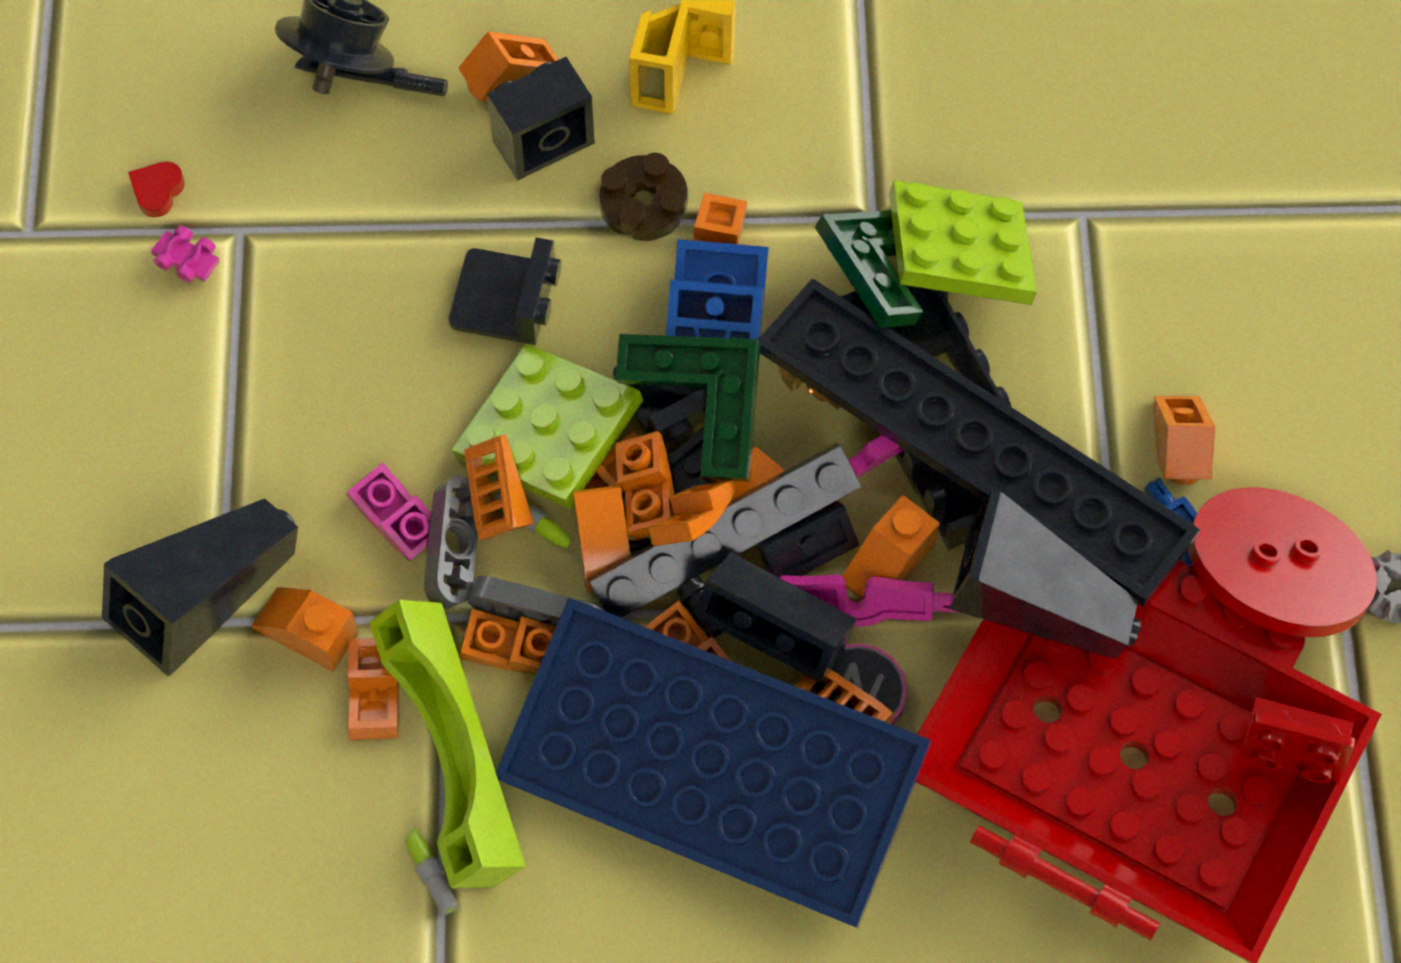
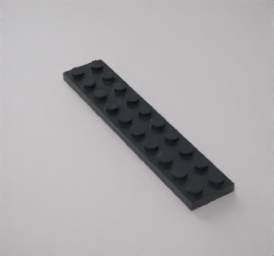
M813 278L758 339L761 343V355L983 502L991 489L1001 491L1136 598L1138 604L1142 607H1145L1198 538L1200 532L1198 527L889 327L880 328L872 316Z

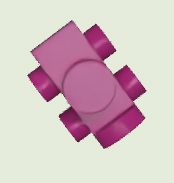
M182 225L177 227L174 234L166 230L151 250L152 255L155 256L153 262L159 268L168 271L172 265L175 266L177 276L187 283H191L194 277L205 282L220 260L219 257L212 254L216 246L211 240L201 237L196 245L190 243L194 235L188 228Z

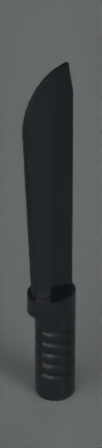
M303 56L297 61L294 68L317 73L319 62ZM399 67L397 69L392 68L390 71L382 74H362L336 69L334 75L335 77L388 85L397 89L443 97L448 90L447 79L408 73L407 69Z

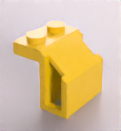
M681 0V3L655 14H652V10L642 13L629 57L631 106L673 114L688 57L731 65L735 47L736 1ZM650 67L664 69L665 100L643 96Z

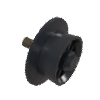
M303 0L300 16L283 17L276 22L275 33L284 44L301 55L319 62L318 75L315 76L312 89L318 93L329 94L336 69L362 74H382L390 71L394 65L393 55L379 43L389 22V17L382 9L367 0Z

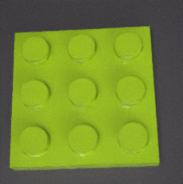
M893 181L889 192L900 284L1032 305L1037 294L1022 201L1011 200L1006 197L969 193L964 190L927 186L918 182Z
M526 343L454 445L452 451L457 460L466 463L464 449L506 434L523 489L571 509L574 504L573 491L584 490L643 402L640 391L635 388L619 384L611 378ZM495 453L481 457L484 466L496 462ZM498 472L491 473V475L498 477Z

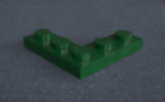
M891 210L822 214L814 228L878 326L884 328L915 325L923 314V310L907 286L900 284L899 274L887 258V256H896Z
M619 334L615 378L619 384L707 387L701 478L703 480L725 481L734 479V481L750 482L761 346L759 340Z

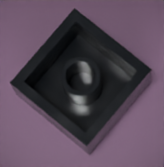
M567 57L555 62L541 64L532 73L515 81L503 82L494 91L487 93L493 143L517 181L595 144L592 95Z

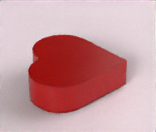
M169 161L159 162L128 172L139 208L148 217L155 218L167 214L173 205L172 198L179 195L185 186L182 170L177 164Z

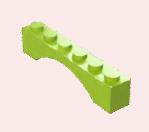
M397 600L369 623L382 665L399 682L416 705L430 731L439 755L444 777L445 809L443 825L437 845L450 888L496 887L526 866L443 605L437 602Z

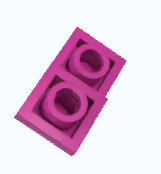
M383 462L346 492L345 495L365 518L408 561H411L428 546L431 512L416 495L414 497L410 495Z

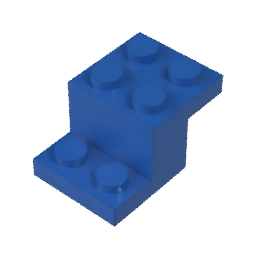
M678 239L674 280L670 279L665 336L759 339L762 333L769 247Z

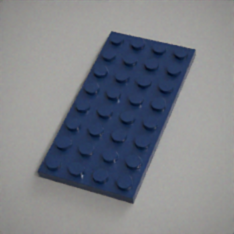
M568 597L500 760L496 775L501 782L859 928L932 741Z

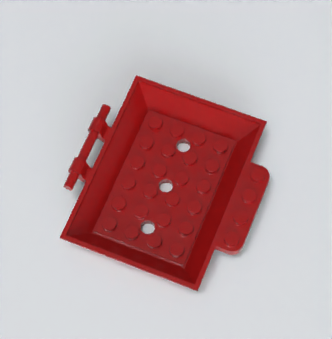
M1179 561L1145 607L1137 603L1135 618L1141 619L1138 637L1133 647L1127 646L1116 659L983 619L917 735L930 739L932 743L916 783L1014 835V838L1012 837L1008 841L978 825L969 843L1000 859L999 865L1010 869L1026 879L1030 875L1091 909L1089 914L1111 924V926L1117 928L1118 924L1149 941L1152 940L1160 923L1128 906L1133 899L1245 961L1257 963L1382 714L1294 669L1293 667L1305 645V637L1274 632L1240 617L1222 604L1206 588L1194 567L1182 561ZM1256 697L1354 722L1351 737L1355 738V744L1339 783L1332 781L1323 784L1311 782L1303 778L1301 773L1283 768L1279 770L1262 769L1255 766L1251 760L1241 757ZM1040 702H1050L1058 708L1060 717L1054 722H1043L1036 717L1033 707ZM1129 747L1137 748L1145 755L1146 765L1138 769L1130 768L1122 762L1120 752ZM1213 794L1228 796L1234 804V812L1225 816L1216 814L1210 808L1208 798ZM1044 851L1103 883L1104 886L1100 891L1039 858L1040 854Z

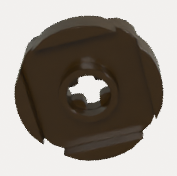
M654 152L648 155L628 157L606 169L602 174L599 191L600 211L607 225L615 232L620 234L621 230L626 234L633 235L635 240L640 241L656 240L670 234L680 224V218L685 213L688 205L687 183L682 173L674 165L670 164L667 157L661 153ZM640 191H647L653 194L651 195V203L646 205L641 200L633 201L632 198Z

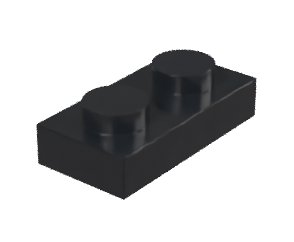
M839 501L823 507L756 544L767 572L779 578L782 575L803 576L860 546L845 505Z

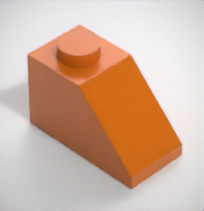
M488 31L458 69L467 81L470 93L480 101L487 102V93L494 91L501 83L515 81L532 73L541 64L555 62L559 59L545 39Z
M1154 396L1157 463L1164 479H1170L1171 482L1182 485L1195 484L1198 482V479H1212L1215 424L1201 397Z
M902 495L872 528L842 575L846 581L845 587L863 600L866 581L871 577L877 576L904 581L935 547L940 522L906 496Z
M277 587L252 624L254 630L334 672L348 651L349 639H355L359 634L353 612L312 590Z

